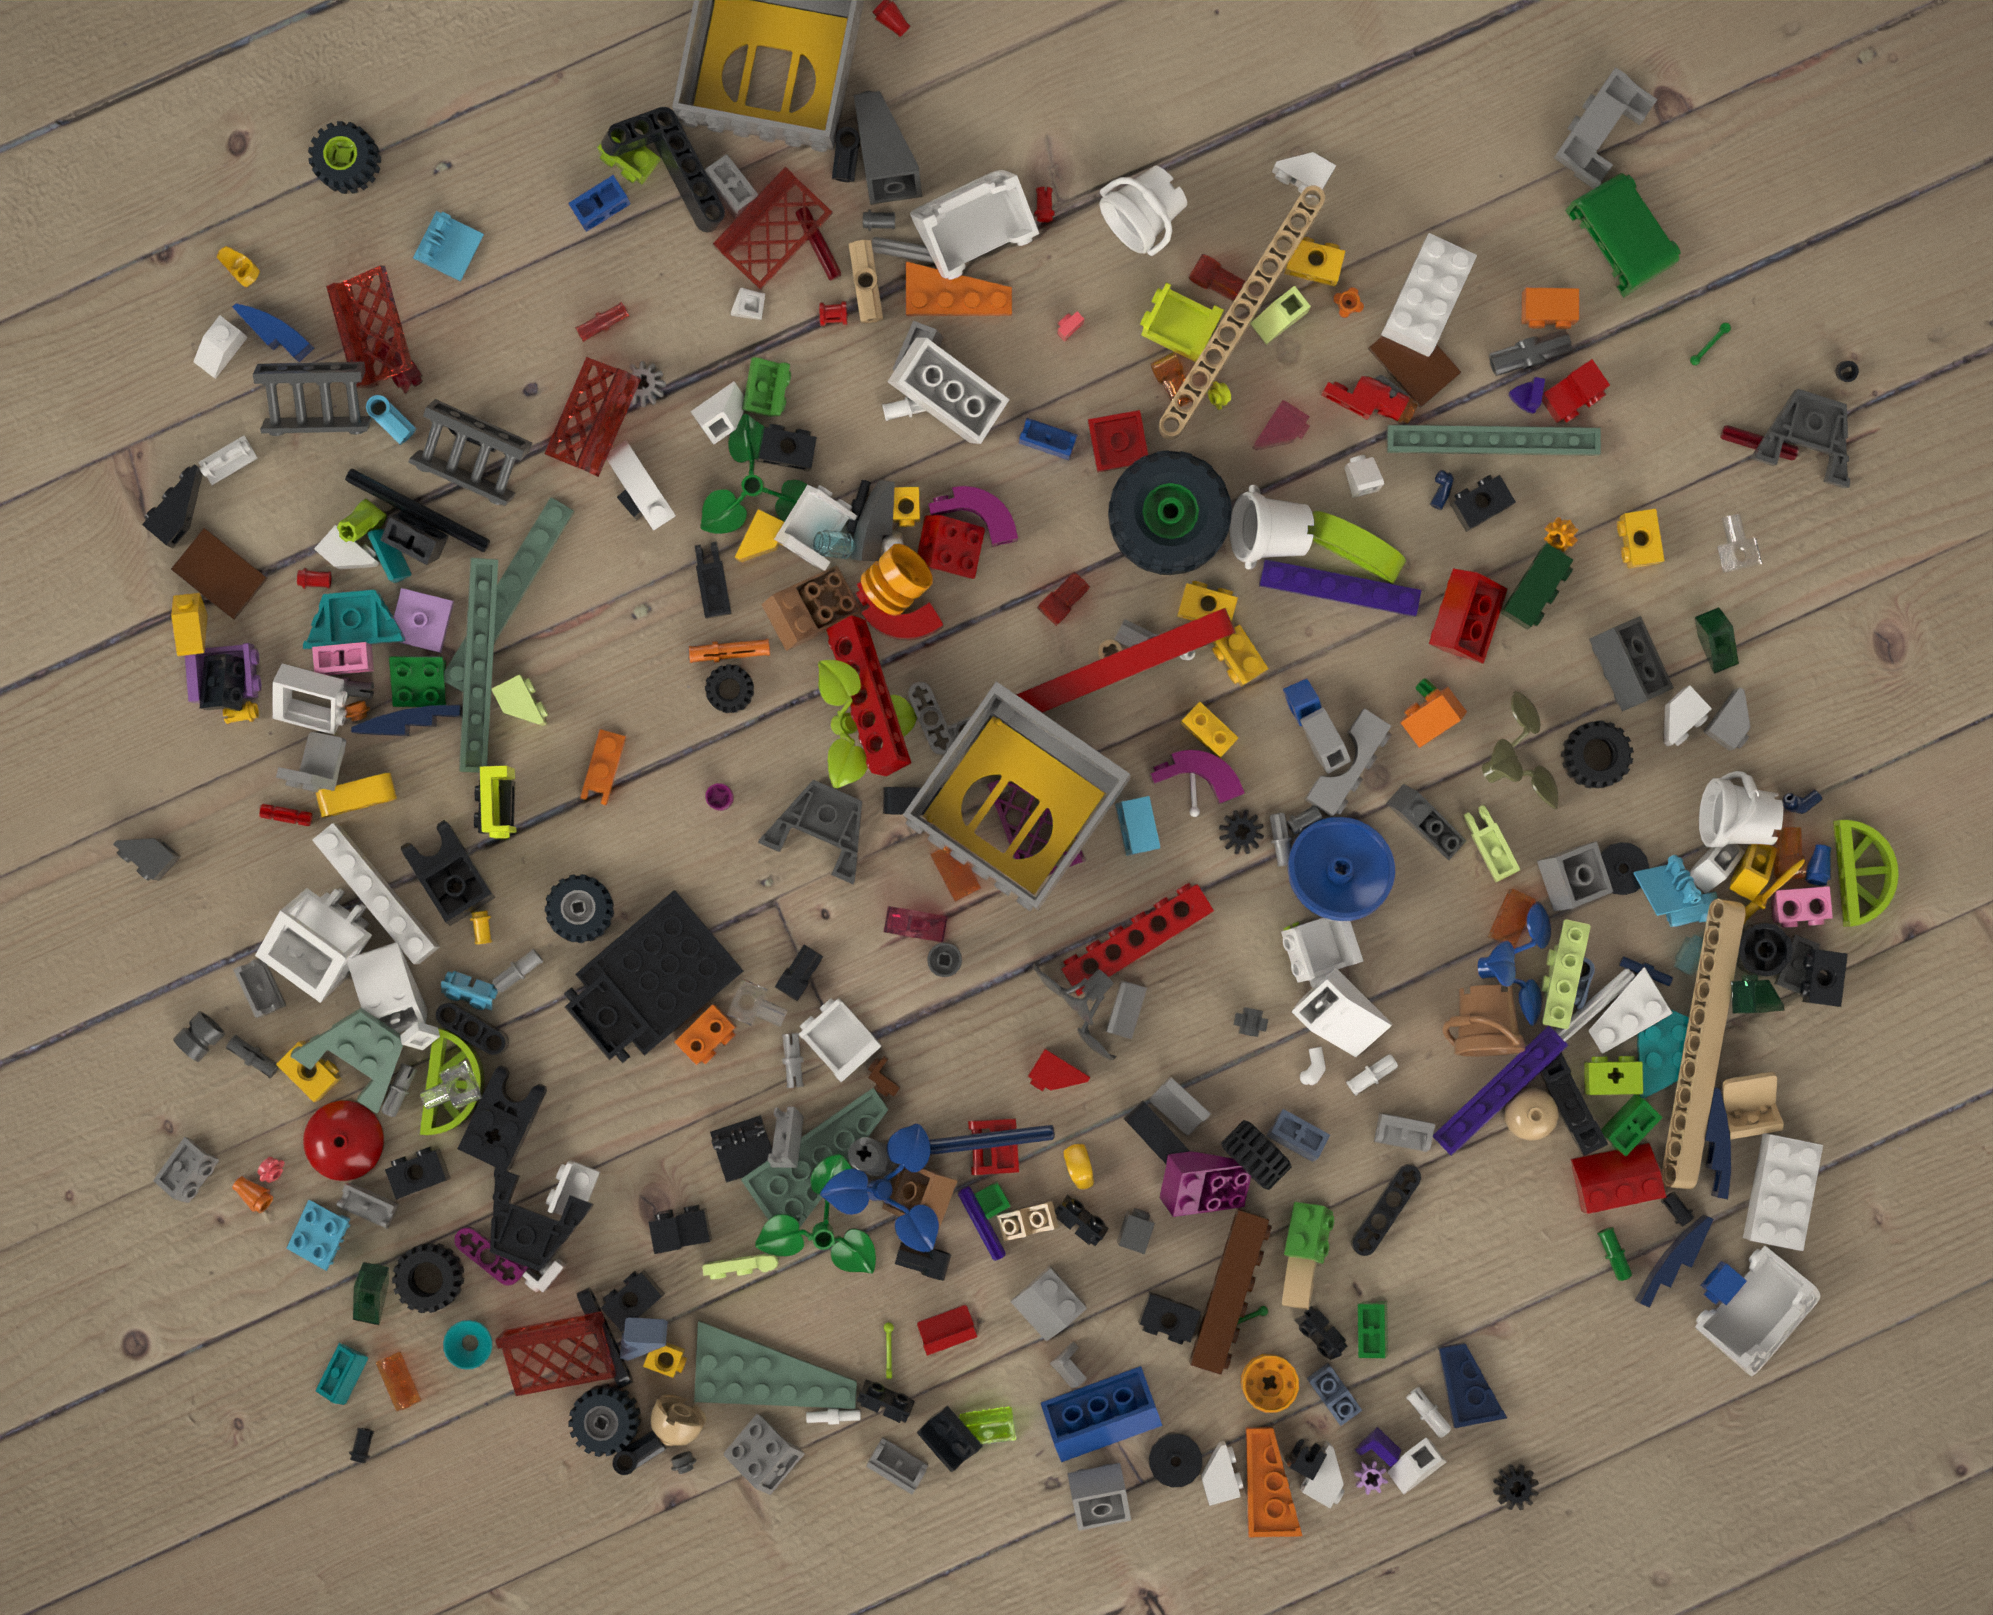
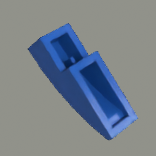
M237 303L232 306L271 349L275 350L281 344L298 362L302 361L315 349L297 331L276 317L253 307Z

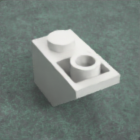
M1312 152L1277 161L1272 172L1276 174L1275 178L1287 185L1291 183L1297 186L1298 191L1302 193L1306 187L1311 185L1318 186L1323 190L1336 165ZM1308 195V196H1306V197H1308V198H1312V196H1314L1315 198H1317L1315 195Z
M732 382L691 411L713 444H716L736 430L744 412L742 410L744 395L736 383Z
M336 525L314 548L339 570L377 567L380 564L374 558L377 555L376 552L367 544L361 547L356 541L345 542L339 537Z
M1690 685L1684 687L1665 705L1664 744L1666 746H1671L1674 743L1679 746L1689 737L1687 733L1689 729L1693 726L1698 728L1709 718L1706 714L1712 708Z
M1424 1438L1407 1451L1387 1473L1401 1492L1406 1494L1444 1465L1446 1460L1431 1440Z
M1225 1441L1218 1443L1201 1473V1479L1210 1506L1241 1497L1239 1489L1244 1488L1240 1473L1234 1474L1231 1464L1236 1462L1232 1446L1227 1447Z

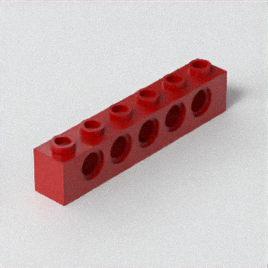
M850 615L826 629L829 637L828 644L836 660L850 665L857 674L859 673L861 688L857 694L851 696V717L856 723L859 732L858 739L866 754L867 767L871 773L887 777L912 762L867 621Z
M1190 883L1185 884L1176 890L1178 896L1170 901L1166 896L1153 904L1155 907L1154 911L1147 915L1142 911L1131 918L1133 924L1124 929L1122 925L1118 926L1108 933L1110 938L1103 943L1098 939L1085 947L1088 951L1080 957L1075 953L1064 960L1065 966L1061 968V971L1071 987L1080 983L1084 978L1088 980L1093 975L1087 974L1083 970V963L1086 959H1095L1098 963V969L1110 977L1214 912L1198 884L1191 886ZM1177 902L1187 904L1188 913L1186 916L1178 917L1174 913V906ZM1155 916H1161L1166 921V926L1162 931H1155L1151 927V921ZM1138 930L1143 934V941L1140 945L1134 946L1129 942L1128 936L1131 931ZM1111 944H1116L1121 950L1119 958L1111 960L1106 956V948ZM1084 986L1075 991L1077 996L1083 994L1082 989Z

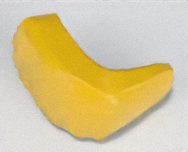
M228 246L219 250L217 259L241 285L249 287L256 281L260 270L251 259Z
M1073 1144L1067 1147L1063 1154L1072 1181L1078 1189L1084 1190L1094 1185L1093 1170L1086 1146L1084 1144Z

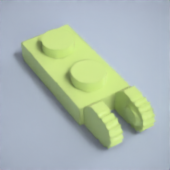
M1482 805L1478 807L1479 814L1488 827L1479 831L1474 817L1469 812L1463 816L1494 881L1498 882L1520 871V868L1497 823H1494L1488 810Z
M766 1253L705 1262L702 1266L703 1276L710 1275V1279L725 1278L727 1272L734 1271L737 1272V1275H747L753 1273L754 1268H758L762 1272H768L777 1268L779 1259L775 1255Z

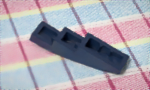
M436 705L404 709L377 716L351 727V732L367 735L409 736L410 726L436 727L437 716L462 718V706Z
M1714 1088L1705 1141H1710L1705 1167L1715 1170L1711 1196L1728 1200L1731 1178V1141L1720 1088Z
M1702 1215L1679 1235L1663 1253L1647 1276L1635 1299L1636 1302L1650 1308L1660 1284L1671 1288L1681 1264L1692 1268L1714 1220L1713 1218Z

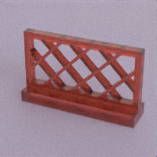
M785 166L718 237L713 246L761 290L833 214V211ZM795 185L803 192V202H788L787 193ZM806 195L812 200V202H806ZM784 197V203H779L780 200ZM803 206V220L788 221V207ZM806 206H818L824 213L818 220H807ZM784 207L785 221L770 222L769 212L773 208ZM766 216V222H761ZM803 225L804 235L800 239L789 240L788 226ZM766 226V241H751V231L755 227ZM770 226H785V240H770ZM785 244V255L781 259H771L770 245ZM766 245L767 259L752 260V246ZM737 246H748V260H736L731 253ZM771 263H776L771 269ZM744 264H748V270L743 266ZM752 264H767V274L760 281L752 275Z
M377 266L341 283H332L326 286L346 361L365 362L366 372L362 382L357 383V388L376 387L379 385V382L413 368L385 266ZM376 275L380 279L378 291L370 287ZM356 284L362 287L358 299H355L352 286ZM368 292L375 295L371 308L364 304ZM382 300L386 302L388 308L385 317L377 312ZM361 309L369 313L365 325L362 324L360 319ZM375 317L383 321L378 334L371 330ZM388 326H391L394 330L395 335L392 342L384 338ZM368 334L376 338L372 350H369L366 341ZM382 343L390 347L385 359L378 355ZM396 351L400 353L403 363L398 367L391 363ZM375 360L383 364L379 375H376L374 370Z
M586 357L544 454L599 477L641 379L625 370ZM592 366H596L598 376L589 380ZM614 374L610 386L608 387L606 378ZM600 383L602 391L593 396L591 387ZM586 392L587 400L579 405L578 399L580 394ZM604 398L600 406V409L597 412L595 403ZM589 407L591 416L582 420L581 412ZM575 416L577 424L568 429L569 419ZM593 423L588 436H586L585 427ZM579 432L580 441L572 445L570 436ZM564 440L566 449L558 454L555 453L559 443ZM582 448L576 462L574 452Z
M602 1311L507 1329L496 1337L497 1349L502 1348L515 1395H526L614 1378L616 1372L602 1324L605 1322ZM596 1333L598 1340L596 1350L583 1342L586 1335ZM563 1339H568L576 1345L571 1354L559 1347ZM537 1344H544L551 1349L547 1359L534 1351ZM579 1347L592 1355L587 1365L574 1357ZM518 1348L527 1354L523 1363L513 1358L511 1349ZM555 1352L567 1359L563 1369L550 1362ZM530 1357L543 1364L538 1374L525 1366ZM595 1358L604 1363L606 1372L599 1373L590 1367ZM570 1363L583 1370L580 1377L575 1378L566 1372ZM546 1367L559 1375L556 1381L550 1382L541 1376ZM521 1372L535 1379L531 1386H521L519 1379Z

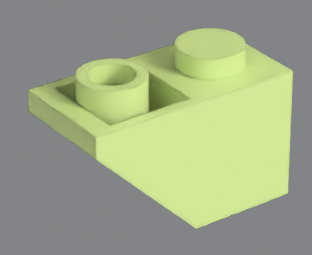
M1293 286L1267 307L1250 325L1267 345L1306 315L1311 306L1298 289Z
M519 674L491 689L503 713L541 726L547 724L544 717L548 716V713L541 701L539 703L536 702L533 696L536 689L530 678L525 679L524 676Z

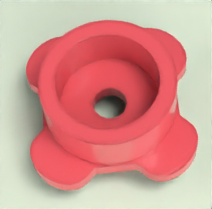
M273 1157L265 1159L258 1168L260 1181L264 1182L266 1180L267 1183H271L277 1180L283 1172L282 1168L285 1162L283 1160L278 1161Z

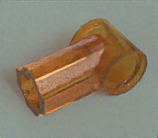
M1175 352L1150 363L1157 381L1160 385H1163L1170 401L1173 400L1186 379L1183 374L1184 368ZM1183 397L1179 399L1178 405L1182 407L1191 402V400Z
M1781 827V830H1777V856L1774 860L1775 877L1778 880L1787 870L1804 859V864L1789 880L1805 879L1807 866L1805 856L1802 855L1801 827Z

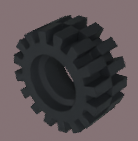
M731 664L721 665L711 672L709 678L707 677L705 686L706 697L717 710L724 713H738L737 711L744 710L751 703V698L754 696V684L750 675L741 667ZM726 679H734L740 685V692L733 699H725L720 694V684Z

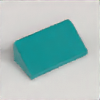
M385 529L368 532L367 535L388 580L398 583L410 577L412 573L402 552L381 541Z
M339 1343L315 1391L334 1404L345 1405L368 1361V1357Z

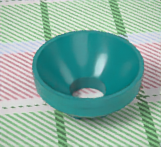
M463 1320L451 1326L443 1341V1350L448 1361L454 1366L465 1370L474 1369L484 1364L489 1358L493 1347L492 1336L487 1327L474 1320ZM473 1335L477 1338L478 1346L475 1350L470 1351L463 1346L465 1336Z

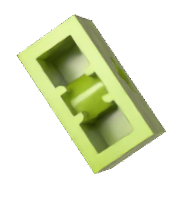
M1607 1056L1591 1057L1592 1062H1584L1585 1094H1643V1062L1635 1061L1634 1056H1618V1061H1608ZM1613 1070L1619 1072V1077H1615L1614 1082L1613 1079L1608 1078V1073H1612Z

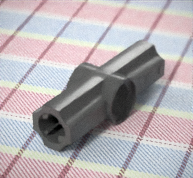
M1564 329L1538 338V336L1524 339L1517 342L1515 346L1490 353L1488 356L1491 369L1495 376L1520 368H1523V370L1545 363L1548 359L1570 353L1572 345L1569 334Z

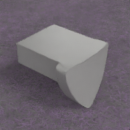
M1074 1341L1050 1363L1071 1388L1080 1386L1087 1379L1070 1360V1357L1079 1348Z

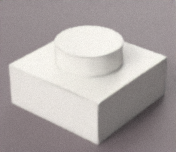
M416 1022L400 1035L402 1045L424 1050L440 1037L438 1027L421 1022Z

